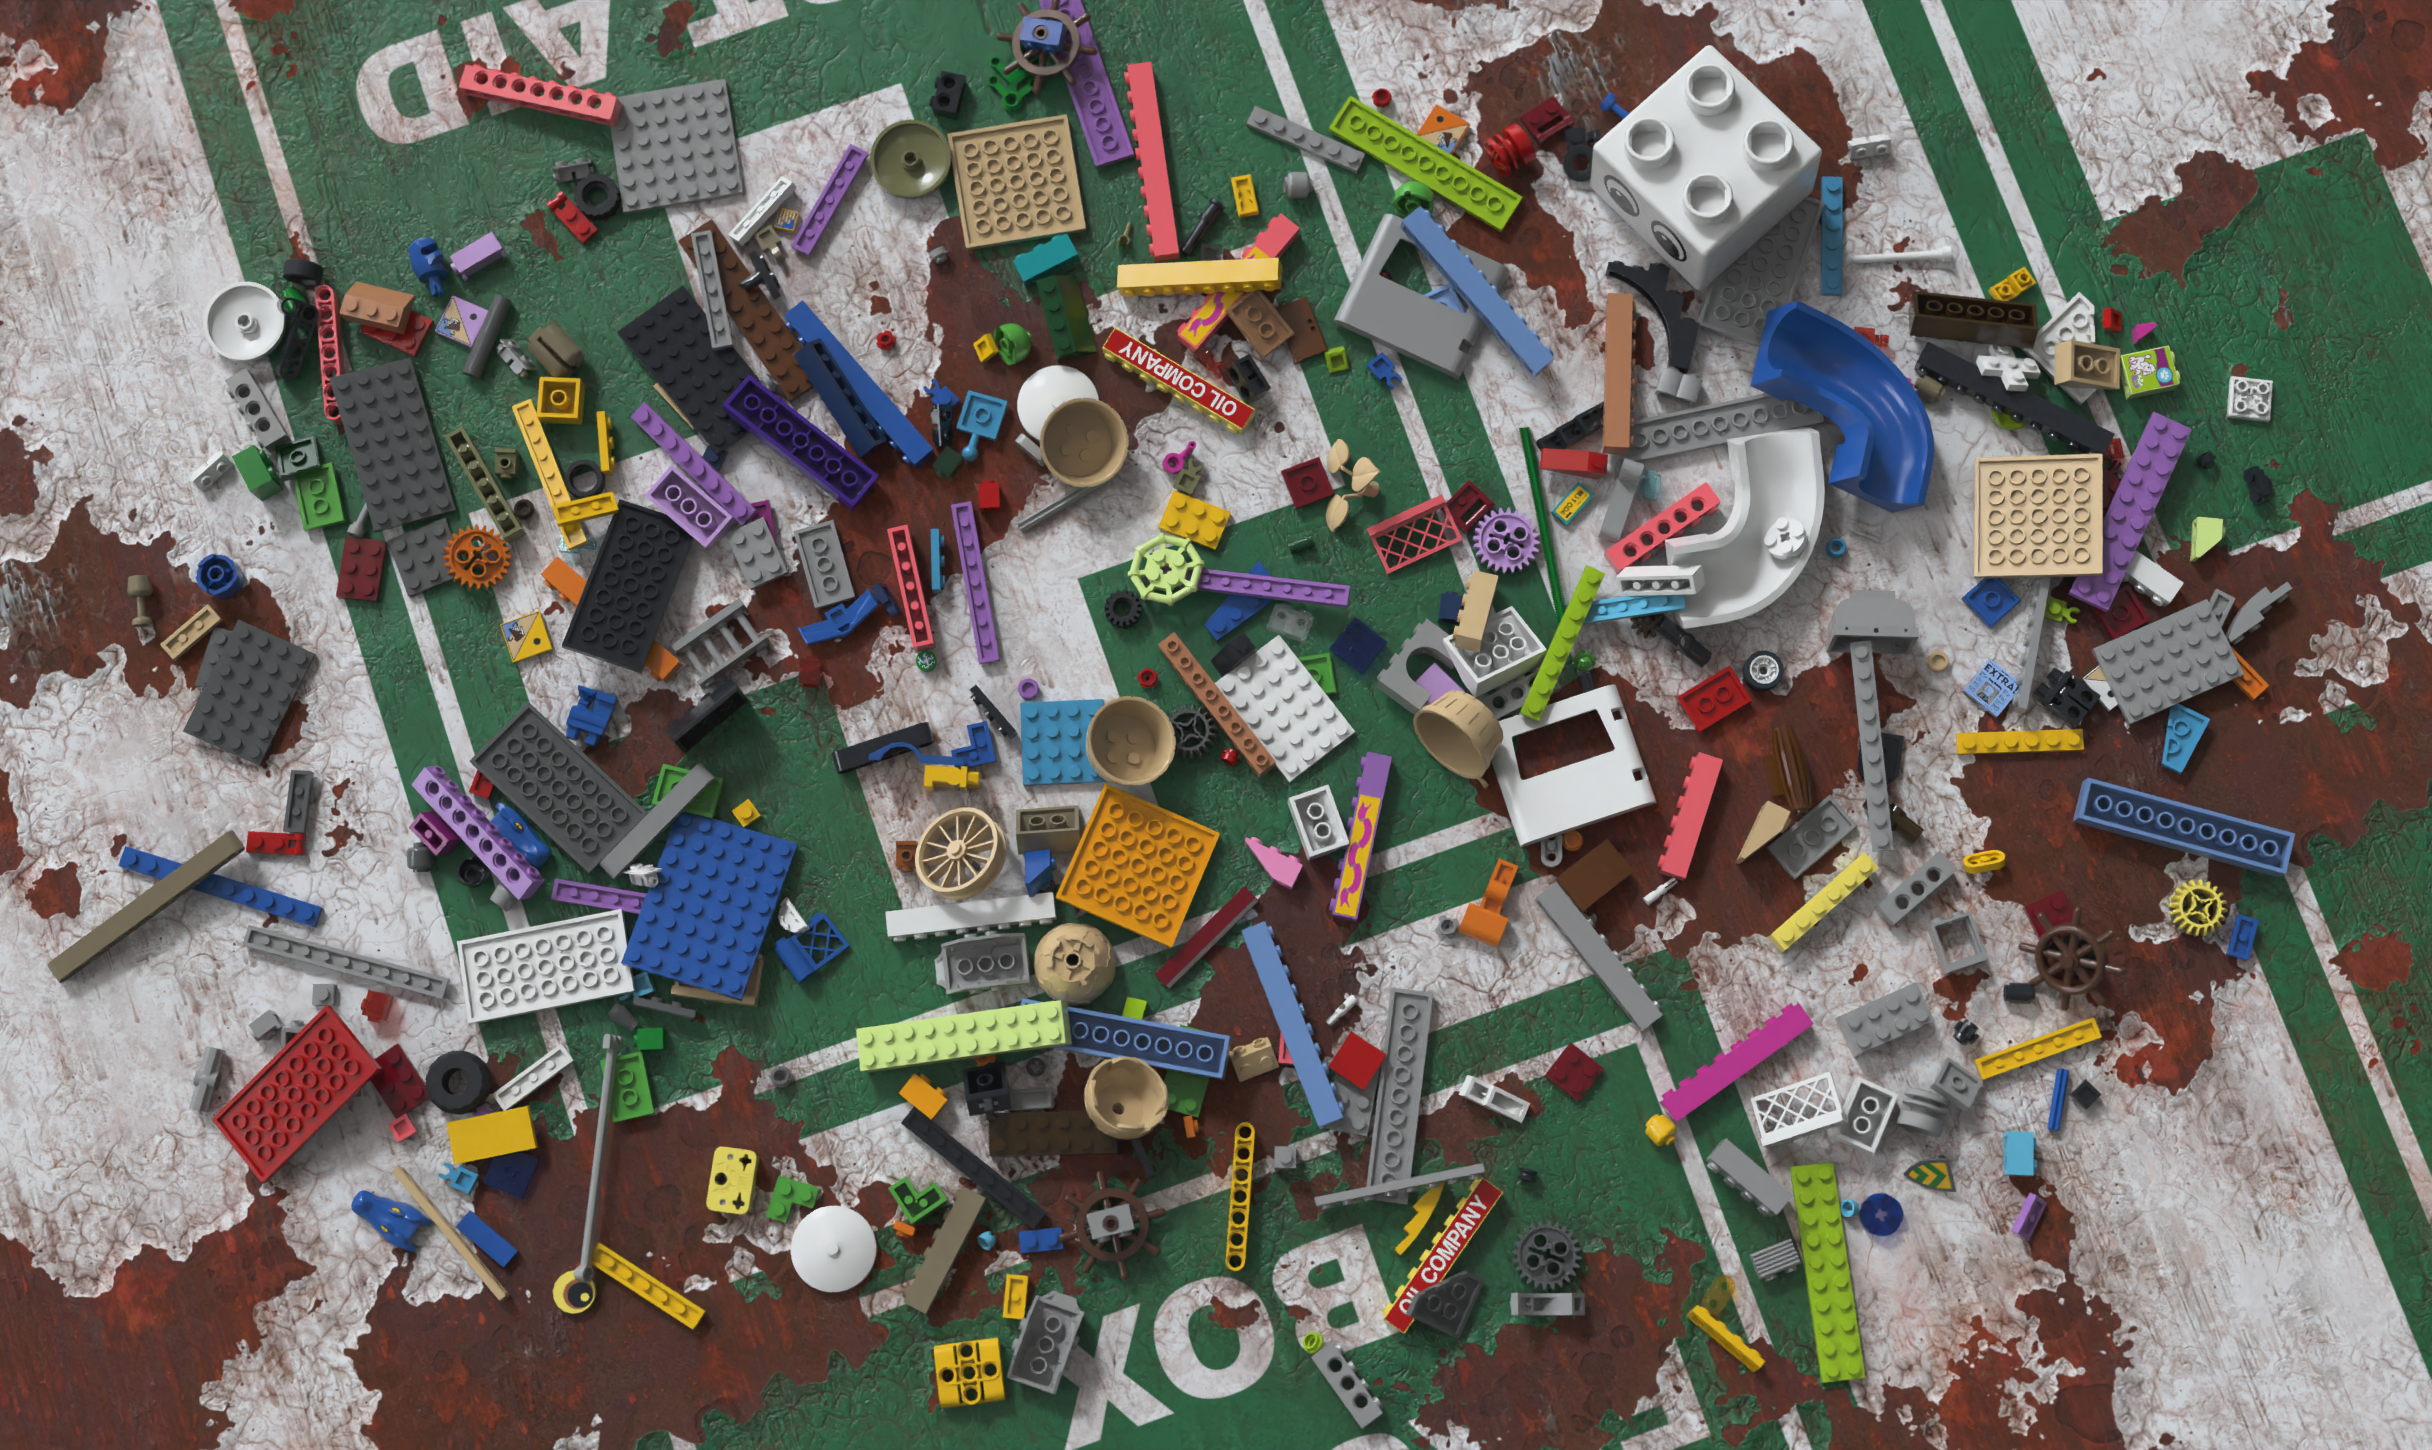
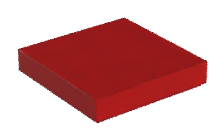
M1351 1031L1328 1068L1364 1091L1387 1054Z

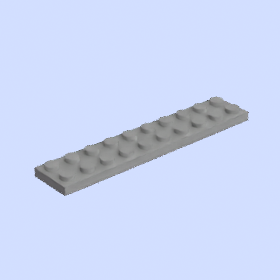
M1764 393L1634 420L1633 428H1630V435H1633V447L1629 448L1627 455L1621 454L1622 461L1626 458L1642 462L1728 444L1727 439L1824 424L1825 420L1823 414L1792 399L1781 401Z
M1391 987L1383 1052L1387 1055L1381 1064L1366 1187L1411 1178L1433 993ZM1406 1190L1397 1191L1398 1195L1385 1197V1194L1376 1195L1377 1199L1375 1201L1407 1205L1409 1193H1406Z

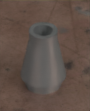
M618 1002L607 1014L611 1018L610 1021L631 1032L639 1024V1021L635 1019L625 1005H621Z

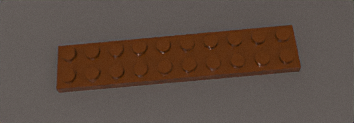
M710 219L678 242L697 268L691 234L711 230L727 313L771 376L779 384L780 389L789 402L792 403L814 388L794 357V354L802 347L759 286L746 293L740 281L748 278L751 274L717 225Z

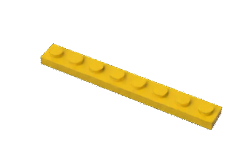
M529 399L512 406L551 508L552 505L572 501L543 426L537 418V411L533 401ZM581 522L559 527L569 551L589 543Z

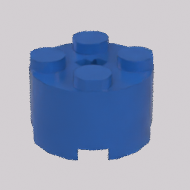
M211 554L204 557L198 563L196 581L199 587L212 597L224 600L234 596L244 585L243 572L240 566L228 556Z

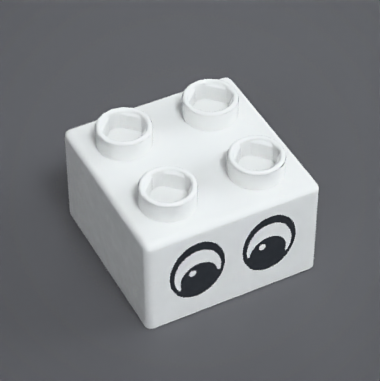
M1707 45L1594 145L1590 186L1696 290L1700 291L1706 288L1813 191L1822 150L1713 46Z

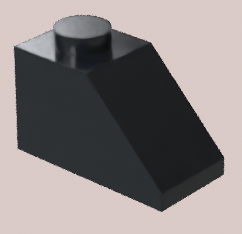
M1243 632L1229 642L1211 662L1223 677L1256 652V647Z

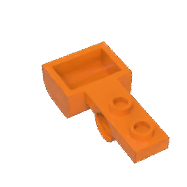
M1500 858L1498 859L1480 906L1469 903L1458 933L1497 948L1509 919L1499 915L1518 869L1517 865Z

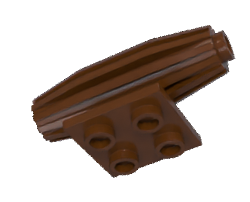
M1792 725L1775 728L1772 730L1773 754L1762 757L1771 796L1784 795L1790 811L1795 812L1796 815L1808 813V809L1811 808V790L1813 785L1804 748L1801 747Z

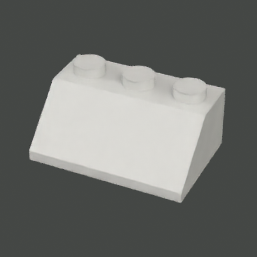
M1329 785L1288 799L1287 804L1308 861L1332 853L1350 844Z

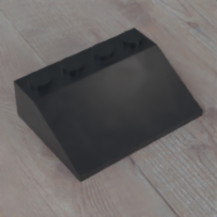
M731 678L721 681L713 693L705 694L697 706H691L684 712L685 715L681 719H675L668 725L667 734L684 753L749 701Z

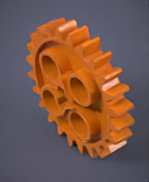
M477 524L474 530H471L470 526L467 525L466 532L460 528L458 531L459 536L453 533L452 539L454 541L447 540L449 547L444 548V552L447 555L443 556V560L449 561L445 563L444 568H451L448 571V576L455 575L453 582L461 580L460 587L468 584V590H471L472 586H476V590L479 591L482 585L485 590H488L489 583L495 587L496 580L502 582L503 577L501 575L507 576L508 571L505 568H510L511 566L507 561L511 560L512 556L506 554L510 552V547H504L506 541H500V533L496 536L493 535L494 529L487 532L486 525H484L482 530H479ZM478 540L482 543V546L474 547L471 542ZM487 545L491 546L482 553L481 559H476L468 570H464L473 561L474 556H479ZM464 554L468 560L460 561L457 556ZM494 554L497 560L490 561L487 555ZM479 568L483 571V574L475 575L472 570Z

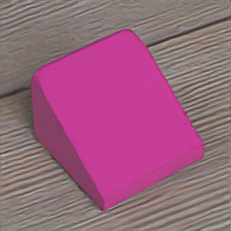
M2157 323L2137 324L2131 331L2133 344H2137L2157 327Z

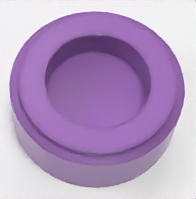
M1027 678L1019 683L1018 692L1023 699L1032 700L1037 697L1039 686L1035 680Z

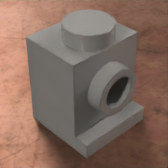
M268 1010L249 1024V1027L252 1029L250 1034L257 1042L265 1039L270 1040L277 1035V1030H282V1027L285 1026L276 1012Z

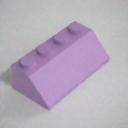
M673 465L667 469L645 494L651 502L705 548L722 539L737 523L733 516Z

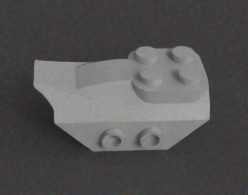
M997 931L985 932V936L978 937L977 934H966L963 939L941 944L942 951L935 959L937 984L946 989V994L970 991V994L983 993V989H991V992L1004 990L1006 986L1029 984L1031 981L1029 951L1024 933L998 934Z
M1053 1290L1045 1296H1035L1027 1318L1023 1317L1018 1330L1022 1331L1019 1339L1015 1338L1011 1350L1014 1351L1007 1378L1056 1395L1064 1369L1069 1370L1072 1358L1069 1357L1072 1349L1076 1350L1080 1339L1076 1335L1085 1312L1079 1309L1076 1298Z

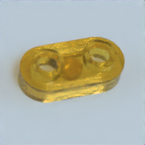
M1727 1275L1715 1278L1702 1298L1701 1307L1707 1309L1710 1315L1720 1313L1735 1290L1734 1280ZM1722 1282H1726L1728 1284V1288L1726 1290H1723L1721 1288ZM1711 1300L1716 1301L1717 1305L1715 1308L1709 1306Z

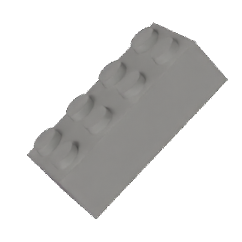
M1916 982L1835 1018L1853 1057L1935 1021Z
M1727 1138L1722 1140L1705 1159L1708 1163V1169L1715 1174L1720 1173L1725 1177L1723 1181L1731 1188L1736 1187L1741 1191L1740 1196L1749 1203L1751 1201L1758 1206L1756 1209L1765 1217L1767 1215L1770 1217L1777 1215L1793 1196Z

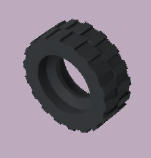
M595 173L583 177L577 183V187L574 190L576 205L587 218L601 221L605 218H610L619 209V203L621 202L620 191L614 181L605 174ZM594 188H602L607 193V200L601 206H593L588 202V194Z

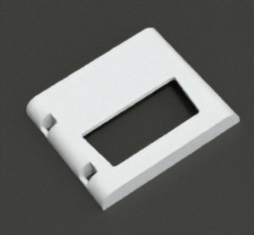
M1607 685L1547 705L1539 722L1520 714L1499 721L1503 730V741L1491 762L1520 848L1657 803L1616 685ZM1593 710L1598 711L1615 747L1613 751L1526 780L1520 778L1512 742L1514 736ZM1619 710L1622 719L1614 721L1612 712ZM1640 770L1643 780L1635 781L1633 772Z

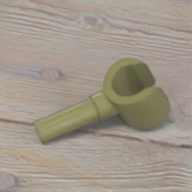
M1128 222L1123 235L1118 237L1117 248L1120 244L1126 246L1125 251L1128 250L1130 243L1129 232L1132 223Z

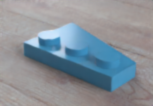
M2176 704L2171 706L2161 765L2181 775L2210 719L2183 705Z

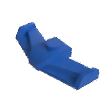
M868 588L847 609H845L842 603L824 613L828 620L798 627L797 629L807 646L837 637L844 638L853 633L855 627L872 613L879 604L870 588Z

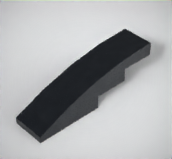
M1604 401L1578 414L1573 420L1557 427L1552 433L1538 439L1535 444L1539 450L1542 451L1543 448L1565 450L1602 428Z

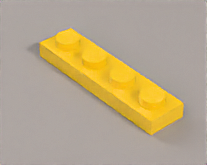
M1697 1305L1686 1316L1752 1372L1757 1371L1764 1364L1765 1361L1756 1350L1747 1347L1742 1338L1729 1332L1726 1325L1711 1317L1710 1312L1704 1307Z

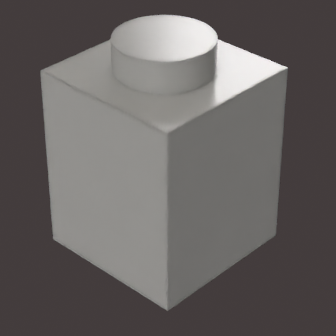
M1275 1146L1274 1169L1296 1170V1147Z

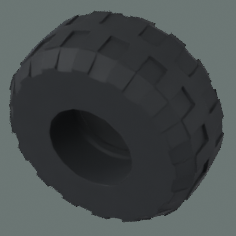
M450 1051L439 1056L429 1067L425 1079L426 1092L431 1102L442 1111L458 1115L475 1111L485 1103L491 1092L492 1079L489 1068L481 1058L467 1051ZM464 1070L469 1078L468 1087L463 1093L453 1095L448 1086L449 1079L455 1072Z

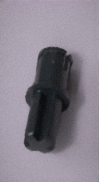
M1587 671L1579 674L1583 692L1595 690L1591 672ZM1593 710V711H1590L1589 714H1591V713H1596V712H1598V711H1597V710Z

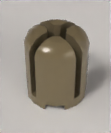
M550 320L551 325L544 329L539 327L529 337L528 340L531 343L525 348L553 377L566 378L575 372L574 366L579 368L582 365L585 357L584 351L555 320Z

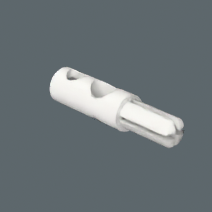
M1673 877L1663 885L1661 884L1655 891H1652L1643 898L1645 903L1650 905L1653 901H1656L1660 895H1664L1667 890L1676 885L1677 880Z
M1351 995L1335 1010L1336 1012L1326 1023L1332 1026L1358 1000Z

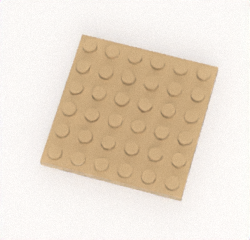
M1067 114L948 134L966 251L1086 231Z
M2103 454L1975 458V579L2103 576Z

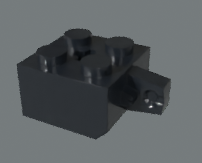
M1005 1062L963 1069L965 1098L969 1116L986 1114V1119L992 1120L995 1119L996 1111L1012 1109Z

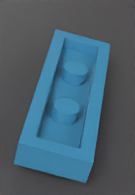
M931 529L932 591L934 594H942V587L946 586L945 575H942V567H945V555H941V547H945L944 535H941L939 529Z

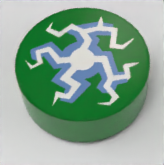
M924 650L917 655L916 664L921 671L930 672L935 669L937 658L933 652Z

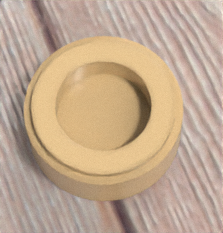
M1934 651L1927 658L1928 668L1936 673L1944 671L1949 664L1948 656L1942 651Z

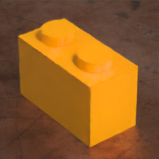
M914 1073L899 1094L934 1121L948 1104L949 1100L945 1098L948 1094L939 1087L936 1090L929 1085L931 1080L922 1073L920 1076Z

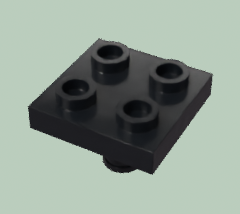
M755 250L750 252L748 255L756 269V273L740 281L746 293L760 284H765L775 300L781 296L778 290L781 286L775 274L770 270L762 254L758 256Z

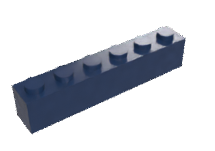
M821 338L808 342L794 354L798 364L860 458L873 453L887 441Z

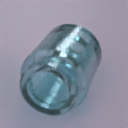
M1645 470V473L1641 474L1639 494L1642 500L1657 501L1658 496H1660L1661 475L1656 470Z

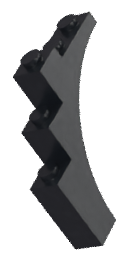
M1620 261L1608 262L1605 276L1618 279L1636 289L1651 303L1659 315L1668 341L1667 368L1675 367L1680 370V373L1687 375L1700 323L1695 322L1692 318H1680L1685 295L1676 290L1665 291L1670 267L1656 262L1654 264L1650 263L1649 269L1644 270L1641 266H1626Z

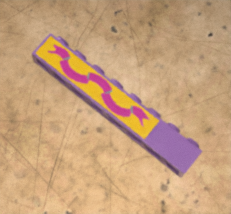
M1368 751L1366 757L1362 756L1360 769H1363L1362 777L1357 778L1355 789H1359L1358 797H1353L1351 809L1355 810L1353 818L1349 817L1347 829L1350 830L1348 838L1350 844L1342 847L1343 850H1346L1344 858L1340 857L1338 870H1341V876L1335 879L1333 889L1337 891L1336 899L1331 898L1329 911H1333L1332 917L1357 922L1391 764V756Z

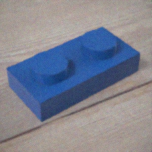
M2240 914L2236 915L2226 952L2227 956L2243 961L2249 960L2259 920Z
M1062 1228L1019 1232L1020 1252L1031 1253L1064 1249L1063 1242L1058 1239L1059 1235L1062 1234Z

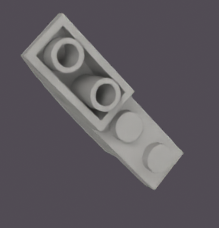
M2286 582L2272 593L2264 587L2254 595L2232 620L2225 635L2228 642H2232L2235 645L2245 638L2242 635L2246 631L2252 633L2261 626L2259 622L2264 619L2262 615L2272 608L2270 604L2274 601L2280 603L2289 596L2287 592L2292 589L2290 584Z

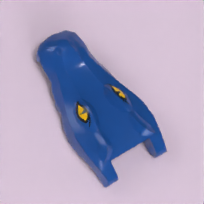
M498 802L495 807L499 812L491 820V823L496 825L499 832L512 842V846L526 857L529 864L536 868L542 866L550 857L552 850L540 840L535 831L530 827L528 821L521 814Z
M366 1190L358 1192L351 1204L352 1211L364 1218L386 1241L412 1253L415 1252L417 1247L409 1243V1240L418 1225L422 1223L429 1227L433 1222L407 1203L379 1197Z

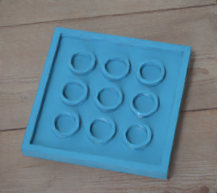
M1103 699L1020 703L1023 786L1107 782V780L1094 771L1086 754L1087 730L1095 713L1104 706Z

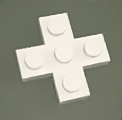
M1990 344L1988 350L1991 356H1978L1976 360L1981 375L2001 377L2008 391L2026 392L2029 385L2025 378L2038 379L2041 374L2035 359L2016 358L2011 346Z

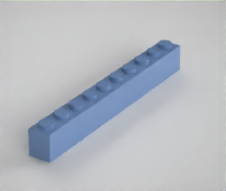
M1421 206L1402 220L1401 229L1533 378L1537 377L1553 363L1555 359L1553 351L1540 342V337L1535 331H1530L1526 326L1525 319L1520 315L1517 316L1510 302L1504 301L1500 297L1499 290L1486 281L1485 274L1481 270L1477 271L1473 266L1471 258L1468 255H1463L1459 250L1460 247L1453 239L1450 240L1446 235V230L1432 220V214L1427 209L1424 210Z
M1264 921L1241 930L1318 1128L1322 1129L1342 1121V1114H1345V1110L1341 1101L1337 1103L1334 1095L1337 1094L1334 1083H1329L1326 1075L1330 1074L1326 1063H1321L1318 1055L1322 1053L1318 1043H1313L1311 1035H1314L1310 1023L1306 1024L1303 1016L1306 1015L1302 1003L1298 1004L1295 997L1298 996L1294 984L1290 985L1287 977L1291 975L1287 965H1282L1280 958L1283 955L1279 945L1275 946L1272 938H1275L1272 927H1267Z

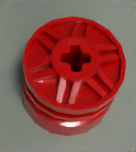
M1516 123L1502 130L1503 138L1499 134H1495L1493 138H1488L1484 141L1485 150L1491 163L1503 177L1511 175V171L1516 172L1518 170L1517 163L1524 167L1536 160L1535 151L1529 138Z

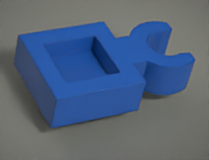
M1383 352L1367 364V368L1380 382L1384 378L1387 380L1386 384L1389 389H1394V385L1391 383L1392 379L1398 380L1399 383L1402 382V377L1398 373L1392 372L1395 370V365Z
M931 379V382L935 385L934 389L930 390L926 386L923 387L926 394L934 396L931 399L934 405H951L952 410L960 402L946 386L940 389L935 379Z

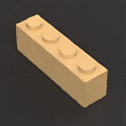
M1474 570L1473 577H1468L1466 590L1469 591L1468 594L1464 593L1461 606H1464V610H1459L1457 622H1460V624L1455 626L1452 637L1456 638L1455 647L1480 652L1497 588L1498 575Z

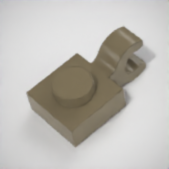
M771 224L753 234L764 253L771 251L777 263L784 260L783 254L778 248V245L782 242Z

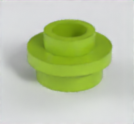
M1310 1332L1303 1339L1305 1350L1311 1354L1320 1351L1324 1343L1323 1336L1317 1332Z

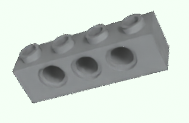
M247 368L225 380L228 385L226 388L228 394L232 399L236 398L238 411L242 416L246 415L248 419L246 424L251 432L255 431L258 435L255 439L262 449L266 448L269 452L275 450V447L291 441L290 436L253 374ZM250 391V395L247 398H243L244 393ZM256 408H260L259 413L253 415V411ZM270 424L269 430L263 432V427Z
M1540 666L1533 669L1532 674L1528 676L1523 674L1515 678L1514 683L1508 686L1505 683L1497 687L1495 693L1491 695L1485 693L1477 699L1494 714L1498 721L1520 711L1531 688L1529 683L1534 681ZM1558 681L1553 689L1552 694L1560 691L1561 685ZM1514 690L1520 691L1522 698H1513L1511 692ZM1499 699L1504 703V706L1502 708H1495L1492 702Z
M1939 851L1874 908L1890 926L1894 924L1899 926L1908 919L1906 914L1909 911L1913 910V912H1916L1924 905L1922 900L1928 896L1931 899L1940 891L1937 888L1940 884L1944 883L1947 885L1955 878L1953 873L1957 869ZM1929 872H1934L1937 875L1936 882L1929 880ZM1914 885L1921 888V895L1918 896L1913 893L1912 887ZM1897 899H1903L1906 902L1905 909H1900L1897 906Z
M1330 1342L1311 1356V1358L1359 1426L1363 1428L1382 1414L1380 1409L1383 1408V1405L1376 1396L1372 1399L1367 1392L1370 1390V1387L1364 1379L1359 1380L1355 1375L1358 1372L1351 1361L1347 1363L1342 1357L1345 1352L1338 1343L1334 1345ZM1334 1359L1339 1360L1342 1364L1339 1372H1332L1330 1370L1329 1364ZM1346 1377L1354 1380L1355 1385L1351 1390H1345L1342 1386V1381ZM1359 1395H1364L1367 1398V1405L1363 1408H1358L1355 1405V1399Z

